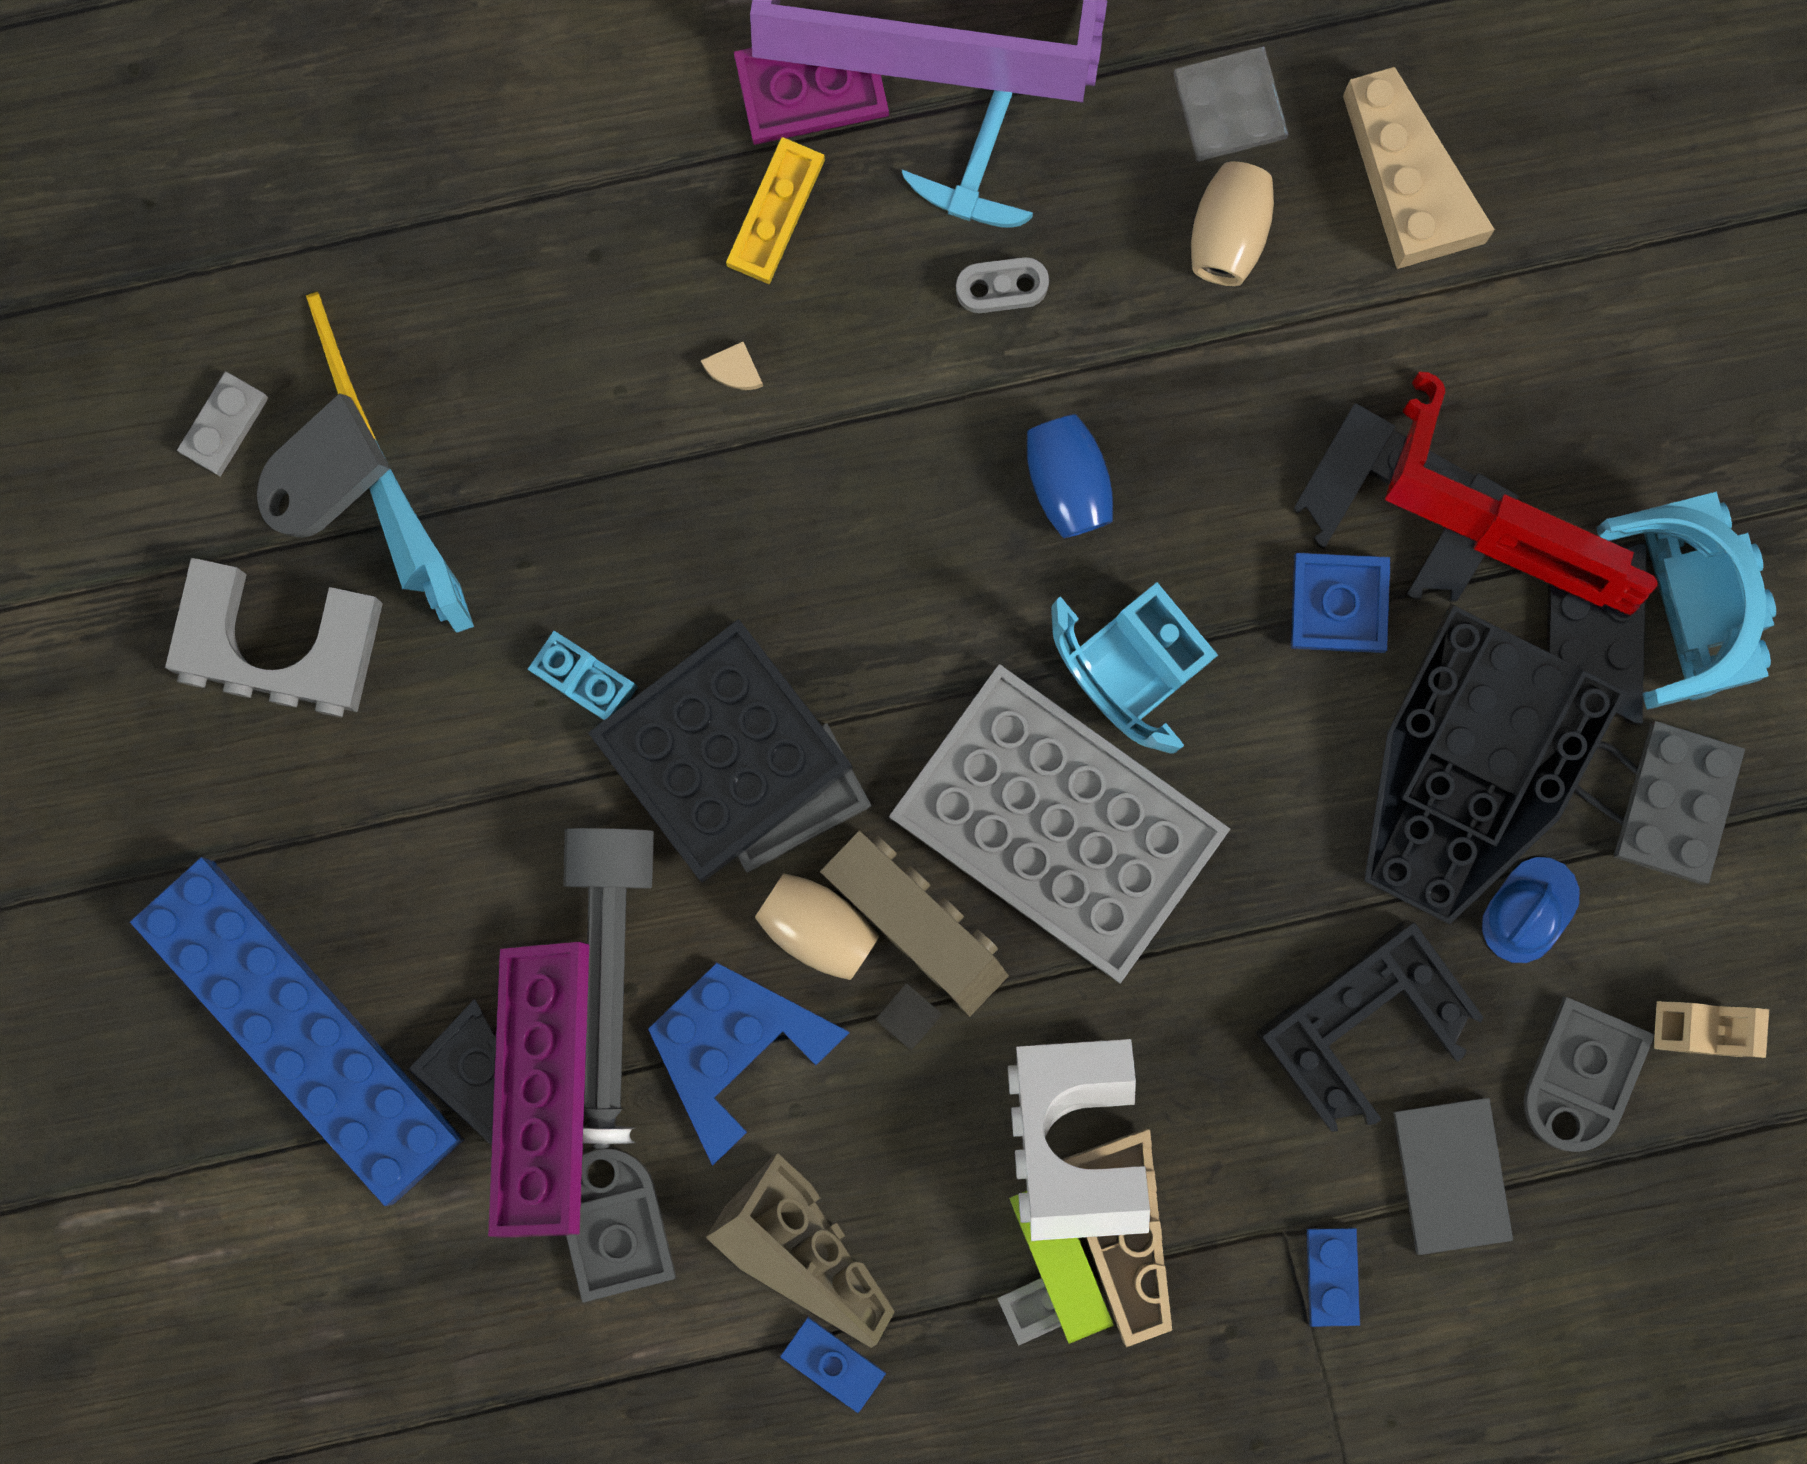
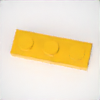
M784 137L781 138L726 261L727 267L770 285L825 161L824 154Z

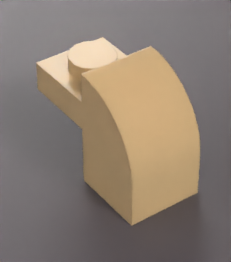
M1657 1001L1654 1049L1719 1056L1766 1058L1769 1010Z

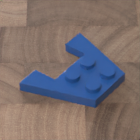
M718 963L648 1029L712 1166L747 1133L715 1097L758 1055L784 1032L817 1065L850 1033Z

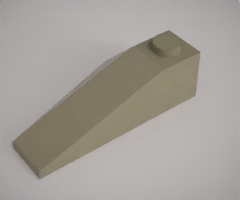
M776 1153L724 1207L706 1238L740 1270L872 1348L877 1345L895 1311L865 1265L860 1262H854L840 1241L845 1235L838 1224L835 1223L830 1226L815 1203L821 1198L812 1184L779 1153Z

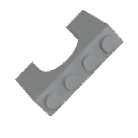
M191 558L165 666L166 669L179 674L177 682L205 688L207 680L224 684L223 692L251 698L253 690L270 694L269 702L297 708L298 700L316 703V712L336 717H343L344 710L358 712L383 605L381 601L374 596L329 587L319 633L309 653L290 667L279 670H264L250 665L238 649L235 639V622L247 574L237 567Z

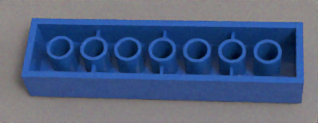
M201 857L130 921L134 928L384 1206L395 1204L465 1140L214 861Z

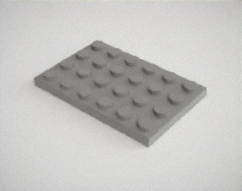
M1000 664L889 816L892 821L1119 984L1126 977L1230 831L1229 827Z

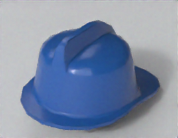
M1535 857L1522 862L1507 877L1489 902L1482 921V932L1486 943L1498 957L1509 962L1528 963L1541 958L1555 944L1574 917L1579 905L1580 889L1575 875L1565 864L1552 858Z

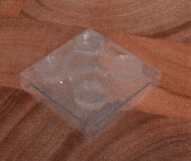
M1264 46L1174 70L1173 75L1197 162L1287 139L1289 133Z

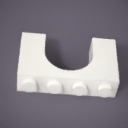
M1131 1039L1016 1047L1017 1065L1008 1066L1010 1095L1019 1094L1020 1107L1011 1108L1013 1137H1023L1024 1149L1015 1150L1017 1179H1026L1027 1193H1019V1212L1021 1223L1030 1222L1031 1241L1149 1233L1150 1206L1145 1166L1110 1169L1078 1168L1058 1158L1045 1140L1046 1134L1054 1122L1071 1111L1082 1108L1135 1105L1136 1079Z

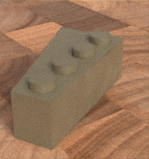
M858 831L820 873L874 926L881 929V932L908 958L910 957L927 977L940 989H944L970 1017L1009 976L993 956L998 950L997 946L979 929L972 935L959 924L964 916L944 897L938 903L935 902L925 892L931 885L911 866L903 872L892 861L897 853L878 835L870 841L861 831Z

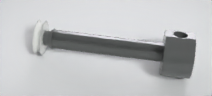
M597 828L565 829L563 887L588 888L587 944L589 945L584 1091V1114L587 1117V1125H583V1143L591 1144L596 1149L608 1148L610 1144L636 1143L630 1138L631 1130L636 1129V1127L615 1126L616 1117L623 1109L621 1108L626 892L627 889L652 888L654 831Z

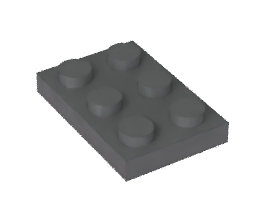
M1654 721L1650 723L1613 858L1700 885L1709 884L1745 749L1661 722Z

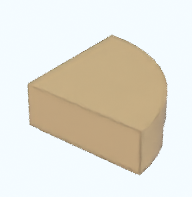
M744 342L701 360L706 372L723 385L745 391L763 387V383Z

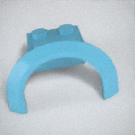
M1158 582L1123 609L1114 620L1082 646H1079L1074 633V624L1079 618L1060 596L1051 607L1053 637L1063 661L1078 684L1101 712L1133 741L1155 750L1172 754L1176 753L1184 744L1166 723L1160 728H1155L1146 724L1141 719L1207 666L1218 654Z

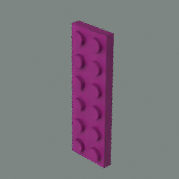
M571 942L500 949L488 1232L490 1237L580 1235L589 945L585 943Z

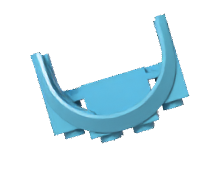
M1717 492L1609 518L1596 527L1598 536L1608 541L1644 533L1685 680L1643 693L1647 710L1687 699L1693 701L1705 698L1719 691L1754 683L1769 676L1767 668L1771 665L1770 653L1765 641L1760 640L1762 631L1774 625L1772 617L1776 616L1775 601L1770 590H1765L1760 573L1763 570V559L1759 547L1755 543L1751 544L1748 533L1737 535L1731 530L1732 521L1729 509L1724 502H1719ZM1684 542L1697 549V551L1681 554L1680 547H1683ZM1721 645L1717 655L1710 656L1708 648Z

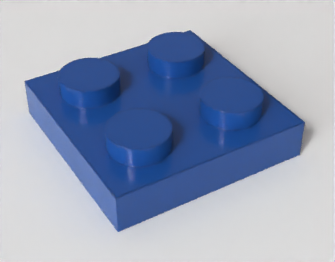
M1296 553L1294 555L1291 649L1385 653L1388 641L1390 557Z

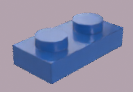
M1307 1229L1310 1326H1360L1357 1229Z

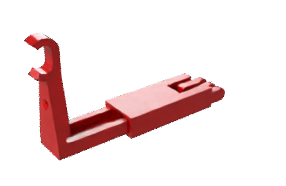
M1418 372L1412 384L1416 390H1422L1428 394L1429 403L1424 404L1418 399L1409 400L1403 409V413L1412 419L1413 422L1385 500L1475 540L1474 550L1598 606L1602 607L1606 604L1626 614H1634L1658 584L1653 575L1631 565L1634 552L1506 494L1498 501L1423 467L1427 460L1437 417L1445 395V386L1437 376L1429 372Z

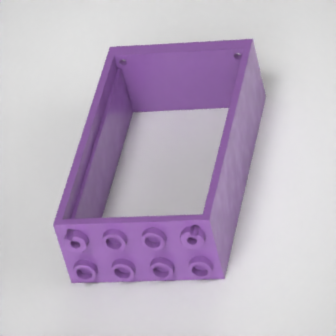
M752 0L750 11L752 57L1083 102L1085 86H1095L1107 0H1083L1077 45L780 5V0Z

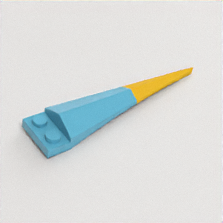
M318 291L308 294L306 298L337 392L352 398L376 441L347 374ZM389 469L369 489L402 589L425 592L431 609L436 610L439 620L441 622L448 620L456 633L474 627L460 583L434 546L399 486L392 470Z

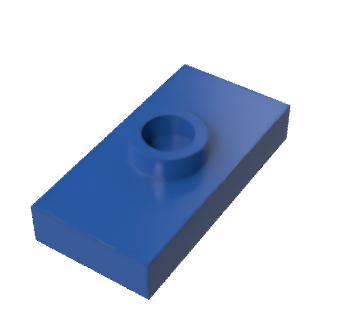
M809 1316L780 1356L857 1413L860 1412L886 1375L884 1370Z

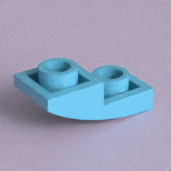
M556 631L552 632L528 668L530 672L602 720L607 719L627 704L638 688L632 681L600 662L590 653Z

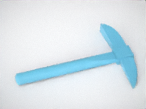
M994 90L960 186L957 185L956 189H952L902 170L903 177L907 183L930 203L947 210L949 215L967 221L973 219L984 224L1006 228L1018 227L1028 222L1033 217V212L979 198V192H977L1012 92Z

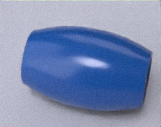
M1076 414L1068 415L1028 430L1027 460L1030 477L1042 509L1062 538L1077 536L1112 523L1113 494L1110 476L1102 452L1093 435Z

